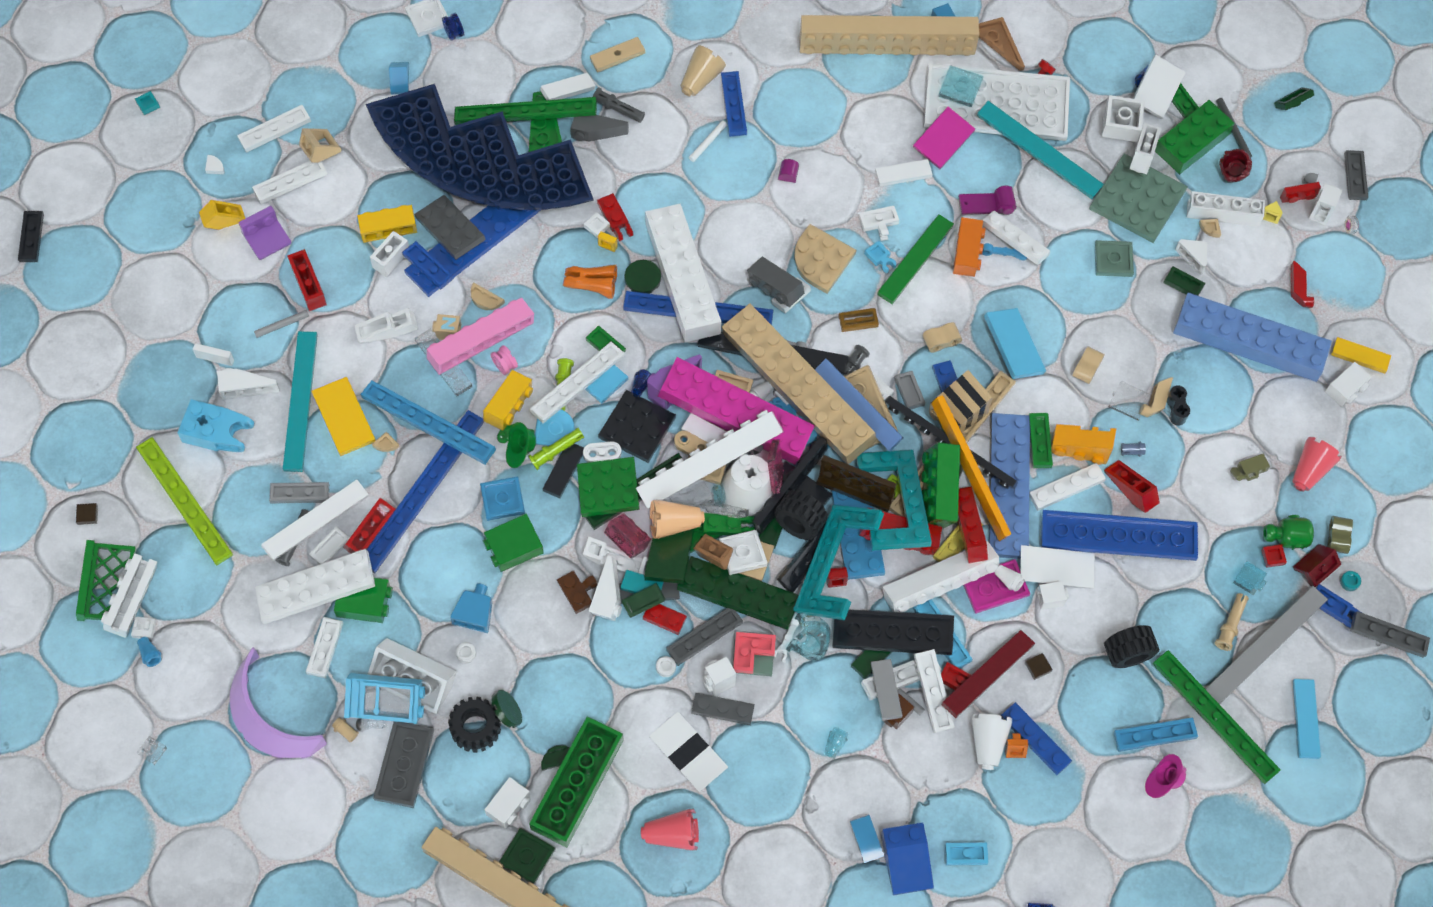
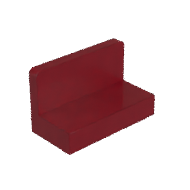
M1318 544L1296 563L1293 568L1295 571L1305 574L1309 586L1317 587L1318 584L1342 564L1335 549Z

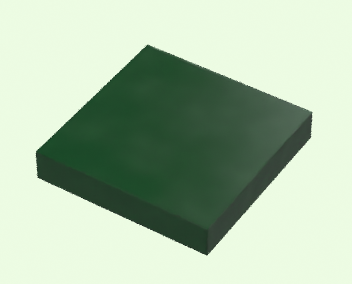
M520 828L499 863L505 869L517 873L521 878L535 885L556 848Z

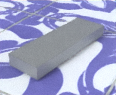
M329 482L270 483L269 501L270 504L323 503L329 499L330 485Z
M891 659L871 662L882 721L902 718Z

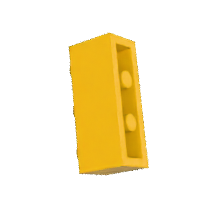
M401 205L397 208H385L380 211L364 212L357 215L363 243L386 239L393 231L400 236L417 233L412 205Z
M512 370L483 410V421L502 431L507 425H511L515 413L522 409L526 397L529 398L533 392L532 379Z

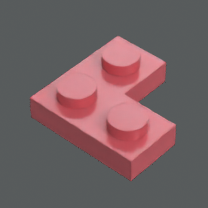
M736 632L733 666L735 672L753 674L754 655L774 656L776 635Z

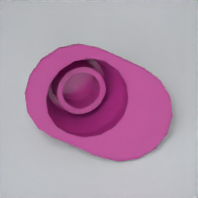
M1168 754L1150 773L1145 783V790L1150 797L1160 798L1171 789H1177L1183 785L1187 769L1182 765L1179 756Z

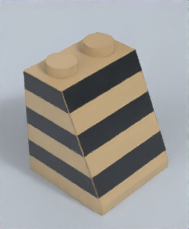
M969 370L963 373L939 395L944 396L961 432H964L988 415L992 402V396ZM930 403L929 414L933 420H937L941 425Z

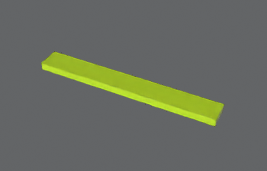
M151 437L136 446V449L215 565L217 566L232 557L231 550L154 438Z

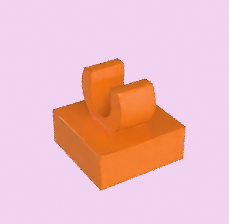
M1012 733V739H1007L1006 758H1026L1028 739H1021L1020 733Z

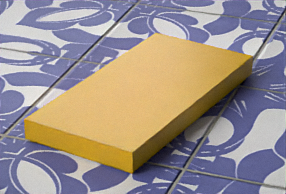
M347 377L312 390L314 399L340 456L376 441Z

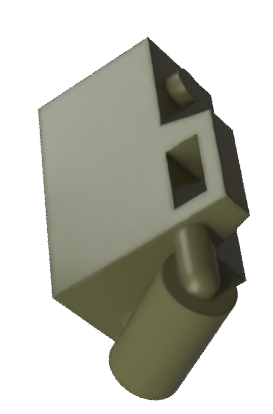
M1263 453L1240 461L1237 467L1232 468L1230 472L1238 481L1242 479L1251 481L1258 478L1259 474L1267 472L1270 465Z

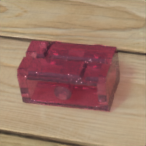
M625 513L611 520L604 531V534L631 559L644 552L651 541L648 534L642 531Z

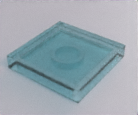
M950 65L938 97L972 107L984 76Z

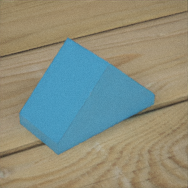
M391 62L389 66L391 94H401L409 91V62Z

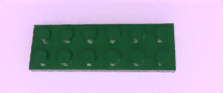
M693 556L690 557L687 565L684 584L678 583L677 590L725 608L733 609L736 612L788 630L795 614L793 609L799 596L798 594L740 573L729 575L728 569L724 570Z

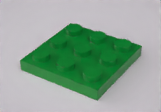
M634 457L577 464L582 517L640 510L638 491L636 489L637 477Z

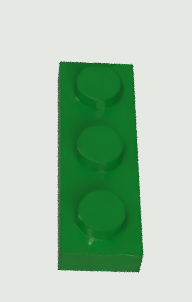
M1029 413L1033 468H1052L1053 460L1048 413Z

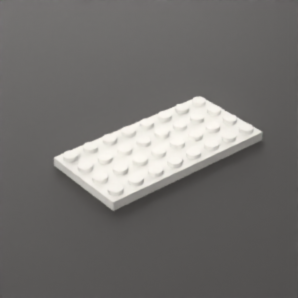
M929 64L924 127L929 128L949 106L975 128L974 132L1002 135L977 116V113L985 103L990 101L1041 139L1067 141L1070 77Z

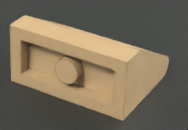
M302 128L299 145L311 162L318 163L341 152L340 146L327 129ZM325 138L329 145H320L318 141Z

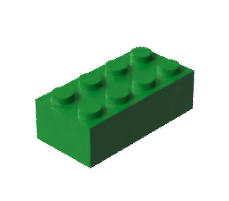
M1208 100L1161 137L1157 142L1155 152L1180 175L1229 136L1235 123L1213 102Z
M937 443L925 450L922 455V463H924V471L921 476V481L923 482L922 496L928 523L946 528L958 522L960 445Z

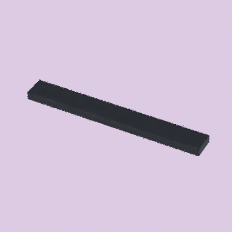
M722 331L719 335L702 338L698 341V347L742 355L724 336ZM791 345L814 370L825 359H828L842 375L845 374L848 362L847 355Z

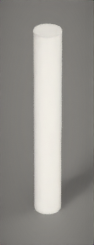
M721 121L689 156L690 161L695 162L727 126L725 121Z

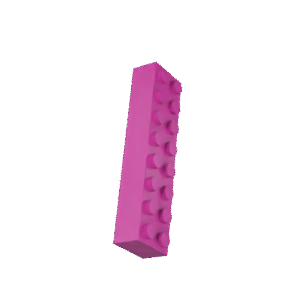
M679 357L674 361L658 394V397L726 431L733 429L736 432L741 429L740 425L748 420L751 422L757 420V415L765 410L768 413L773 411L784 432L763 443V449L794 465L800 459L815 425Z

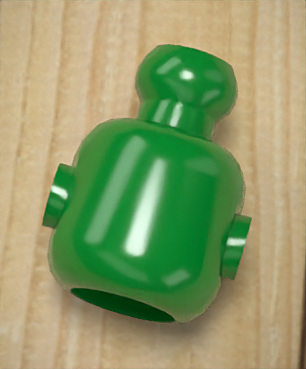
M1290 515L1282 519L1278 526L1273 524L1265 525L1263 536L1267 542L1278 540L1279 544H1282L1284 548H1291L1292 550L1295 548L1303 549L1311 546L1314 538V528L1309 519L1299 515Z

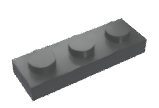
M695 693L692 714L751 726L755 704Z

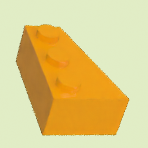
M1056 424L1051 443L1052 453L1057 456L1073 457L1079 461H1092L1098 465L1106 464L1113 450L1117 428H1110V431H1098L1099 427H1092V430H1083L1081 426Z

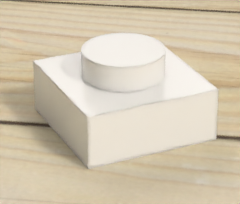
M597 212L584 223V228L596 238H598L600 231L605 232L610 227V223Z

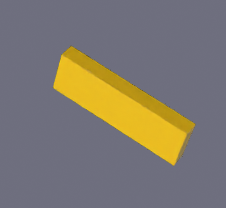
M1339 337L1336 338L1331 353L1332 356L1352 363L1356 362L1358 365L1384 374L1387 372L1392 356Z

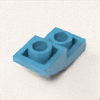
M870 815L850 821L864 863L883 857L884 854Z

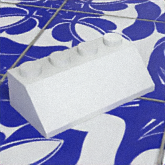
M386 638L376 647L367 675L422 679V686H425L424 699L421 698V706L437 714L452 688L457 671ZM381 687L410 701V689Z

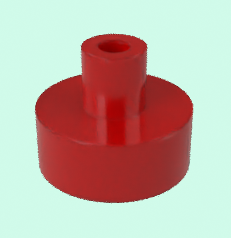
M1041 59L1038 63L1041 67L1038 74L1045 75L1048 72L1052 75L1056 70L1044 59Z

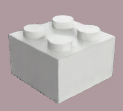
M1109 95L1105 107L1102 137L1138 142L1142 130L1145 101Z

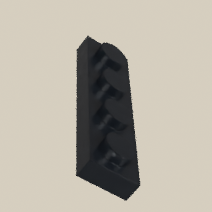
M826 522L816 537L808 540L777 578L787 591L793 593L805 579Z

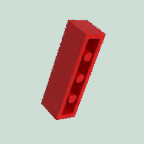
M972 486L960 488L958 524L968 563L988 560L987 543Z
M882 511L884 516L879 529L907 528L906 517ZM928 523L932 541L931 547L904 549L916 550L924 555H934L939 549L942 527ZM860 529L859 536L870 540V530Z

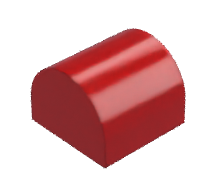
M846 566L830 569L826 580L829 588L847 585L848 573Z

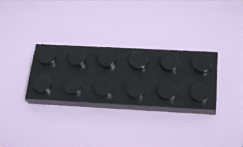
M849 610L845 620L834 619L833 648L921 653L934 649L935 654L952 655L954 615Z

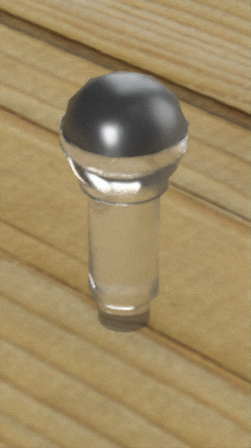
M359 718L356 721V728L361 732L369 730V728L387 727V721Z

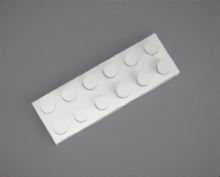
M366 549L256 586L261 622L267 624L375 587L369 553Z

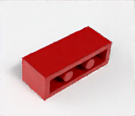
M305 249L287 255L308 310L312 311L326 306L324 294Z
M379 498L343 548L351 554L367 549L396 509Z

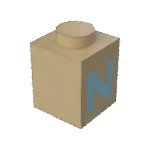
M437 314V321H433L432 327L436 338L444 340L446 336L459 332L462 325L460 316Z

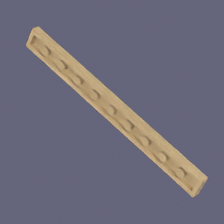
M1002 371L998 373L985 389L992 396L988 415L962 432L966 443L969 442L1015 385L1016 381ZM924 465L918 471L921 491L923 490L921 476L924 471ZM900 493L892 502L889 510L895 515L905 517Z

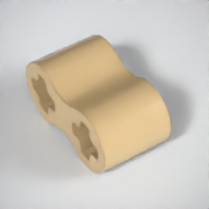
M954 322L929 329L923 333V338L931 353L956 346L962 342V337Z
M1087 346L1072 376L1090 384L1105 354Z

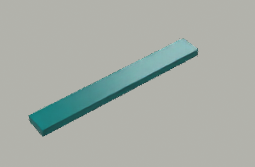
M987 101L977 113L980 119L1089 198L1093 199L1104 184L990 101Z
M298 331L283 460L284 472H303L317 332Z

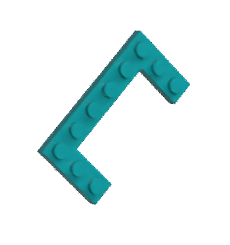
M899 450L861 453L856 458L859 469L866 472L897 471L907 528L870 530L872 551L931 547L932 541L914 451Z
M839 505L832 506L793 610L796 613L839 620L846 619L851 601L845 598L823 596L821 593L846 527L878 531L884 516L881 510Z

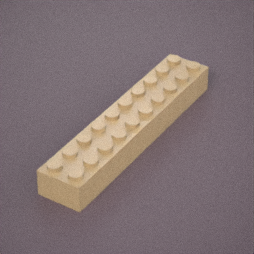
M801 15L800 53L843 55H975L979 38L978 17Z
M748 304L722 326L724 336L805 421L815 425L814 430L819 436L827 439V444L846 464L849 465L877 441L876 433L751 304Z

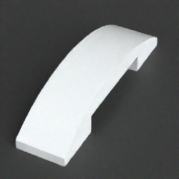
M588 536L582 556L604 567L609 555L616 560L617 572L625 574L626 570L645 575L648 557L640 558L606 546L607 543Z

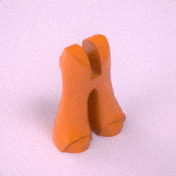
M617 265L592 268L572 266L565 269L564 287L594 291L608 299H613L615 282L617 280Z

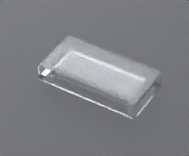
M721 503L706 504V511L733 518H742L749 515V509Z

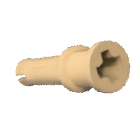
M1242 593L1236 595L1226 624L1221 626V634L1219 639L1215 641V645L1221 650H1232L1233 639L1238 635L1237 626L1249 600L1248 596L1245 595L1241 601Z

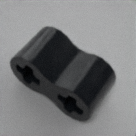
M1180 385L1172 387L1167 398V404L1171 408L1170 421L1177 426L1183 425L1190 414V407L1186 403L1187 391Z

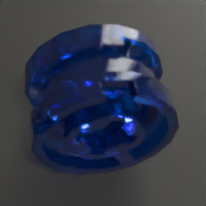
M452 13L450 17H442L444 29L451 41L455 40L457 36L462 37L465 35L461 21L456 13Z

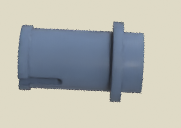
M1141 441L1129 444L1121 443L1122 456L1138 455L1141 457L1146 453L1145 443H1141Z

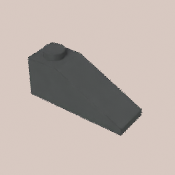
M600 115L574 117L571 125V138L578 141L590 142L628 135L629 132L627 121Z

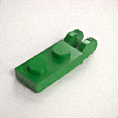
M704 513L702 533L731 536L755 530L754 527L741 528V524H753L754 517Z

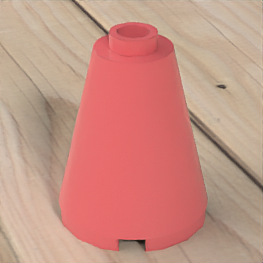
M1308 437L1292 480L1294 487L1302 492L1305 490L1309 491L1342 458L1341 455L1338 456L1339 451L1323 440L1318 443L1315 441V437Z
M694 808L645 822L644 827H641V838L645 839V842L648 844L691 851L697 850L698 847L694 846V844L699 842L698 820L693 819L692 815L696 813Z

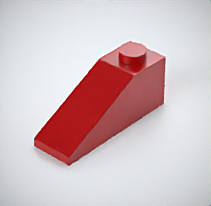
M1120 460L1104 470L1129 501L1144 513L1160 503L1157 486Z

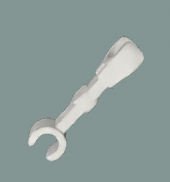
M794 614L783 643L775 650L774 659H776L778 653L784 654L782 662H785L787 659L788 646L801 623L802 617L800 615Z

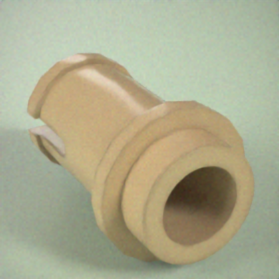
M338 718L332 725L334 732H339L349 742L354 741L359 732L346 723V719Z

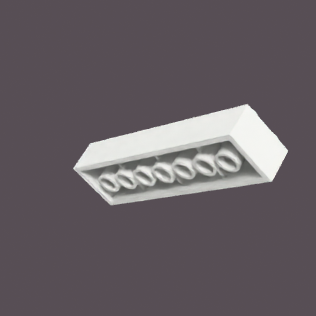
M681 203L645 211L646 227L684 341L690 342L721 334V319Z

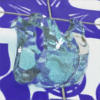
M803 613L797 614L795 620H798L802 630L796 635L797 639H792L786 650L788 652L793 650L811 661L820 660L825 656L830 644V627L827 622L818 616ZM806 634V640L803 643L799 642Z

